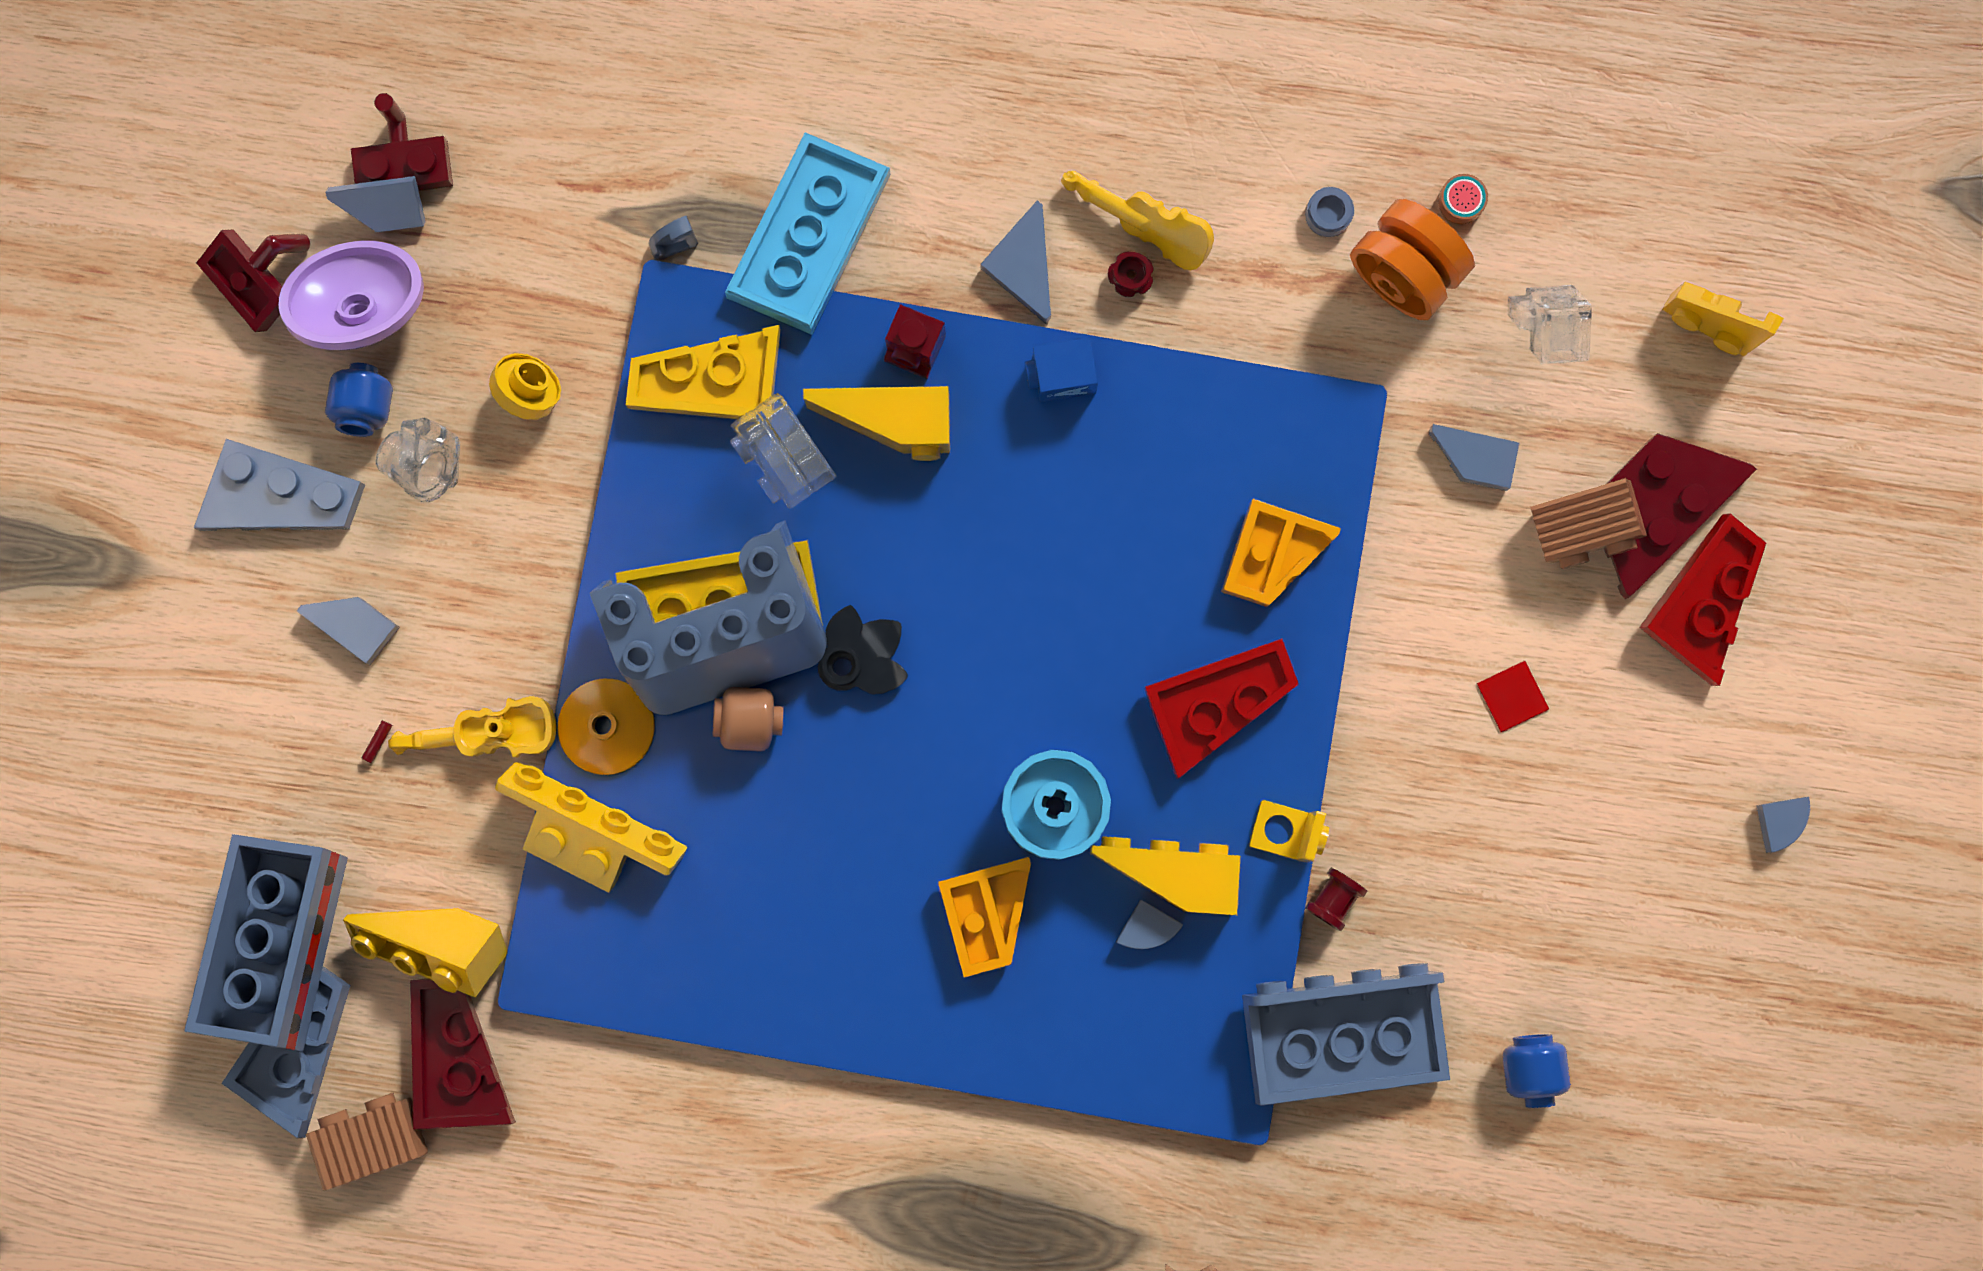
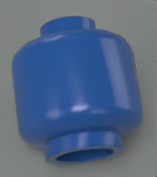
M351 363L349 369L339 370L332 375L329 382L325 414L330 421L335 423L337 431L351 436L368 437L373 435L374 430L381 429L386 425L389 418L393 387L388 379L378 374L379 369L367 363Z
M1552 1034L1513 1037L1514 1045L1508 1046L1503 1051L1507 1092L1513 1097L1525 1098V1106L1527 1108L1555 1106V1096L1568 1092L1571 1085L1565 1046L1561 1043L1553 1042Z

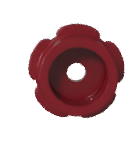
M1132 251L1123 252L1116 257L1115 263L1109 266L1108 280L1111 284L1115 285V291L1124 297H1133L1136 293L1144 294L1151 288L1153 284L1151 274L1154 268L1146 256ZM1134 271L1136 276L1130 279L1127 277V272Z

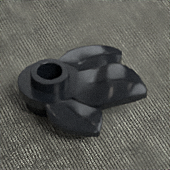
M851 605L838 611L832 616L826 627L828 647L822 659L818 662V673L822 681L829 688L837 691H848L858 687L873 695L887 693L902 685L908 678V674L902 666L891 660L900 643L901 623L894 620L879 619L862 624L859 614ZM839 659H847L851 662V671L845 676H839L834 673V663Z

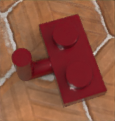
M379 94L375 98L374 104L387 121L390 143L351 148L355 184L415 176L418 191L453 186L449 146L444 136L408 140L404 112L389 94Z
M234 229L221 230L196 264L254 332L268 331L280 316L278 304L283 287L267 268L278 254L308 251L310 239L302 233L270 235L263 240L253 253Z

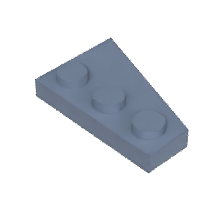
M323 966L304 1050L297 1051L248 1043L221 1084L296 1138H306L351 985Z

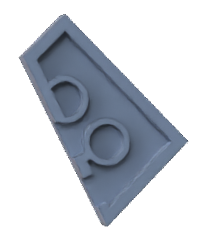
M226 439L194 528L199 531L290 528L292 530L350 529L365 484Z

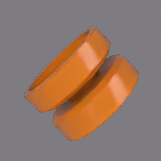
M1397 199L1380 217L1377 223L1379 231H1368L1350 253L1351 261L1361 278L1388 304L1417 320H1429L1448 298L1446 289H1456L1475 267L1474 256L1458 233L1437 214L1416 202L1407 199Z

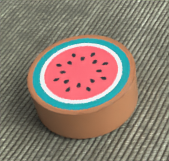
M1458 174L1451 177L1444 184L1438 197L1439 209L1443 216L1457 224H1467L1476 220L1484 211L1488 202L1486 186L1479 178L1470 174Z

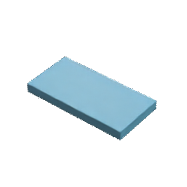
M805 132L725 291L726 298L812 335L891 175L890 168Z

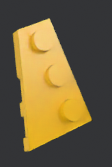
M779 325L762 328L760 332L737 336L736 334L719 338V341L694 347H688L687 345L631 358L626 397L627 408L771 422L781 330Z

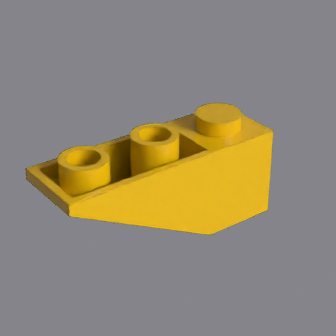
M1102 837L1101 846H1090L1091 855L1184 912L1237 915L1240 856L1228 855L1229 845L1199 843V853L1179 851L1180 842L1150 840V849L1130 848L1131 838Z
M459 908L347 914L343 919L351 938V946L358 954L367 959H375L377 957L392 963L399 971L406 975L414 976L419 974L431 979L440 988L451 993H455L458 990L476 998L507 955V948L499 924Z

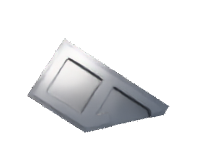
M415 176L328 187L325 192L329 201L375 232L423 227L426 222Z
M1436 424L1430 427V437L1433 441L1437 442L1451 463L1450 467L1460 481L1508 491L1511 488L1519 442Z

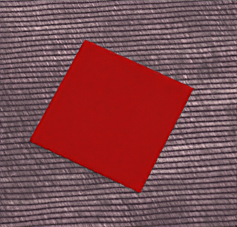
M1526 661L1520 662L1476 683L1500 732L1549 710Z

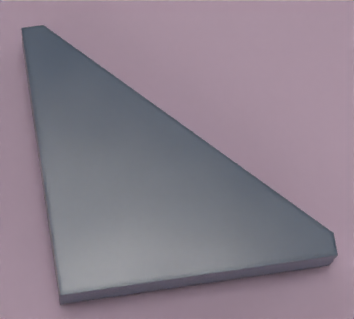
M1037 200L980 264V269L1046 324L1051 319L1043 205Z

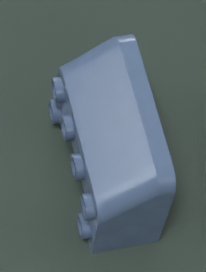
M786 521L776 523L770 532L751 538L741 549L739 566L748 592L656 623L646 596L635 585L630 583L613 584L612 580L609 579L601 582L590 592L615 664L647 709L660 715L672 714L714 700L715 698L723 697L725 690L730 687L750 688L810 668L822 659L827 646L826 634Z

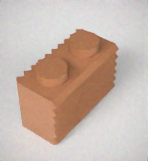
M1626 478L1530 507L1544 558L1549 563L1559 562L1561 569L1589 562L1588 553L1607 548L1609 556L1636 549L1638 547L1635 539L1647 536L1632 483Z
M390 1093L365 1102L367 1112L349 1118L347 1109L317 1119L320 1129L307 1133L306 1137L323 1191L414 1160L428 1153L422 1129H413V1101L410 1097L396 1102L394 1093Z

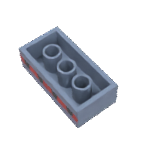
M232 834L185 1032L297 1051L304 1050L348 857L322 847Z

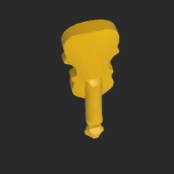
M1068 171L1063 174L1061 183L1066 190H1076L1085 202H1090L1119 218L1125 232L1139 237L1143 242L1153 243L1160 248L1163 258L1170 259L1180 268L1190 271L1195 270L1209 256L1214 242L1212 227L1206 220L1189 214L1186 208L1173 207L1169 211L1164 207L1162 201H1156L1149 194L1142 191L1136 192L1127 200H1124L1100 187L1098 181H1088L1076 171Z
M535 696L524 697L518 700L508 698L506 707L498 712H492L488 708H482L480 711H462L457 716L453 727L421 730L409 735L396 731L388 740V745L397 755L403 754L407 749L426 750L457 746L462 754L473 757L484 753L494 754L497 749L506 747L511 751L512 757L518 758L522 754H542L549 750L556 736V719L551 706L543 698Z

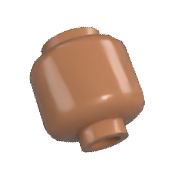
M730 687L725 690L722 698H715L713 737H720V742L725 749L765 751L771 744L772 735L782 736L783 707L774 706L773 695L769 690Z

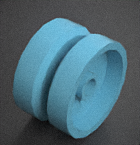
M1049 750L1030 756L1014 769L1004 787L1002 814L1008 833L1020 848L1038 858L1061 860L1083 853L1099 840L1109 821L1111 798L1105 778L1092 762L1073 752ZM1059 797L1062 799L1065 805L1064 811L1060 812L1057 816L1049 814L1047 812L1049 808H1046V802L1049 798Z

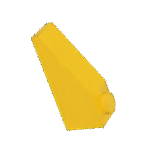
M948 386L803 389V399L807 409L902 454L911 453L913 460L940 459V453H950Z

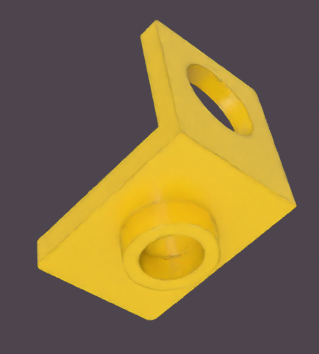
M1262 800L1259 805L1249 846L1302 862H1314L1316 854L1322 855L1329 834V827L1324 826L1326 813L1319 811L1308 813ZM1272 816H1284L1292 824V835L1283 844H1275L1265 835V824Z

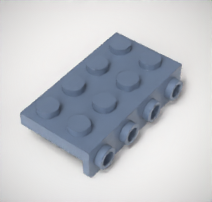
M1416 963L1398 966L1399 975L1382 977L1381 969H1368L1351 972L1352 981L1334 983L1333 975H1320L1304 978L1305 987L1287 989L1286 981L1256 984L1257 993L1242 995L1255 1103L1258 1105H1268L1450 1080L1438 983H1444L1443 972L1429 971L1428 963Z

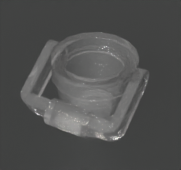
M428 418L404 420L401 424V431L390 433L380 444L376 454V465L382 474L401 486L409 496L420 502L430 503L439 499L448 488H454L458 483L460 441L455 433L448 431L445 426Z

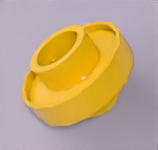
M513 353L502 357L490 374L489 387L493 398L500 407L519 418L531 420L543 418L552 411L560 399L561 386L556 374L543 361L528 354Z

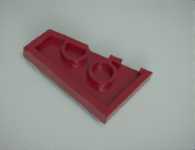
M431 979L410 980L413 1129L511 1125L516 1123L471 996L458 990L455 993L445 991Z

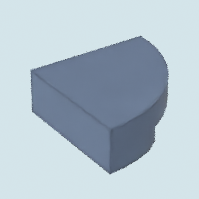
M685 215L659 229L650 238L648 244L654 260L659 261L697 246L698 242Z
M1809 797L1756 805L1766 853L1782 850L1800 837L1810 815Z
M1139 900L1116 942L1134 949L1157 947L1173 938L1182 928L1183 924L1143 900Z

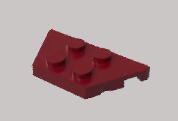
M1659 433L1651 437L1606 483L1625 478L1631 481L1647 534L1646 537L1635 539L1638 547L1636 549L1610 556L1608 555L1607 548L1604 549L1607 558L1612 559L1620 582V585L1617 587L1620 595L1625 599L1631 597L1757 469L1750 463Z

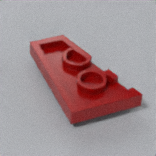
M1731 513L1721 515L1639 627L1711 686H1720L1725 672L1722 669V665L1729 645H1734L1739 629L1735 625L1744 599L1750 596L1767 544Z
M1282 639L1144 688L1176 779H1179L1299 685Z

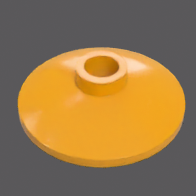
M597 679L578 687L564 702L558 718V737L567 757L581 769L599 775L618 774L635 766L648 752L655 732L653 712L645 707L628 683L616 679ZM606 716L611 720V729L608 733L600 735L595 730V723L600 717Z

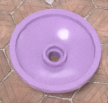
M379 241L347 242L314 254L289 275L280 292L279 312L287 330L296 339L309 346L340 351L359 349L388 338L413 316L422 300L424 283L417 263L401 248Z

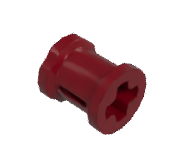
M1331 867L1327 872L1329 880L1315 902H1308L1305 909L1331 927L1342 932L1345 927L1344 918L1357 898L1364 897L1368 890Z

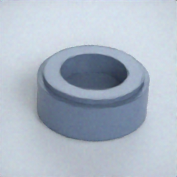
M1325 187L1316 191L1310 198L1305 210L1308 226L1313 232L1323 237H1334L1343 233L1350 225L1354 216L1352 199L1345 191L1336 187Z

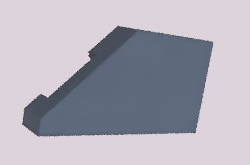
M359 597L301 605L297 610L298 613L369 665L373 663L400 628Z

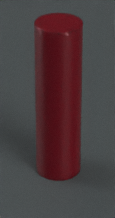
M384 720L380 722L361 757L363 760L373 763L393 726L392 724Z

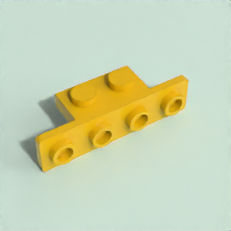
M515 762L497 780L495 785L496 791L536 810L523 850L608 893L616 885L627 856L664 875H670L687 850L684 844L674 840L668 833L654 830L632 819L626 812L610 808L588 797L582 790L568 787L544 775L540 769L534 766Z

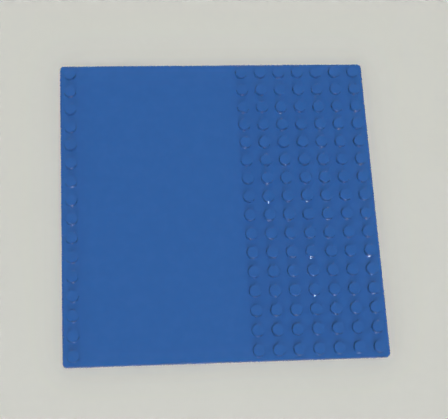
M657 260L647 261L642 270L554 714L556 719V736L552 746L547 751L543 773L568 787L582 790L588 797L610 808L626 812L632 819L654 830L668 833L674 840L684 844L687 850L670 875H664L627 856L618 881L609 893L527 852L498 997L499 1006L507 1011L1254 1145L1266 1143L1269 1137L1274 1104L1258 1105L1255 1103L1242 995L1257 993L1256 984L1286 981L1287 989L1293 987L1312 862H1302L1250 847L1249 842L1262 800L1308 813L1314 811L1321 812L1386 406V389L1381 385L837 291L833 292L811 335L727 299L725 291L734 275L732 273ZM900 304L945 322L946 337L928 379L884 362L887 352L885 338ZM779 325L781 330L771 422L627 408L626 397L631 358L687 345L688 347L712 343L719 341V338L736 334L737 336L760 332L762 328ZM1090 336L1098 380L1096 394L1040 402L1038 388L1031 390L1028 388L1025 361L1033 360V345ZM948 386L950 453H940V459L913 460L911 453L902 454L807 409L803 399V389ZM1252 499L1341 528L1339 535L1267 607L1221 592L1249 503ZM786 521L793 542L808 540L825 634L826 627L832 616L848 605L853 606L857 611L862 624L879 619L894 620L901 623L900 643L891 660L903 667L908 674V678L902 685L892 691L873 695L858 687L848 691L831 689L820 678L818 663L810 668L750 687L769 690L773 695L774 706L783 707L782 736L772 735L771 744L765 751L728 750L722 746L720 737H713L715 699L668 715L653 713L655 732L648 752L635 766L618 774L599 775L587 772L575 765L561 747L558 737V718L564 702L572 692L581 685L597 679H616L628 683L615 664L590 596V592L603 581L611 579L612 583L616 584L615 573L739 552L751 538L770 532L776 523ZM1282 639L1299 685L1179 779H1176L1144 688ZM847 659L837 660L833 666L834 673L839 676L847 675L851 671V662ZM606 716L600 717L595 723V730L600 735L608 733L611 729V720ZM1049 750L1073 752L1092 762L1105 778L1111 798L1109 821L1099 840L1093 845L1101 846L1102 837L1131 838L1130 848L1150 849V840L1180 842L1179 851L1199 853V843L1229 845L1228 855L1240 856L1237 915L1184 912L1091 855L1090 847L1081 854L1061 860L1038 858L1020 848L1008 833L1002 814L1004 787L1014 769L1030 756ZM1059 797L1049 798L1046 802V808H1049L1047 812L1054 816L1059 815L1065 808L1063 800ZM1281 815L1270 817L1264 829L1266 837L1275 844L1287 842L1293 832L1291 822ZM1029 857L1031 867L1012 964L963 977L938 882ZM1139 900H1143L1183 924L1182 928L1173 938L1157 947L1134 949L1116 942Z

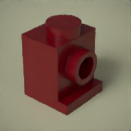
M900 304L885 338L887 352L884 362L928 379L946 337L945 322Z

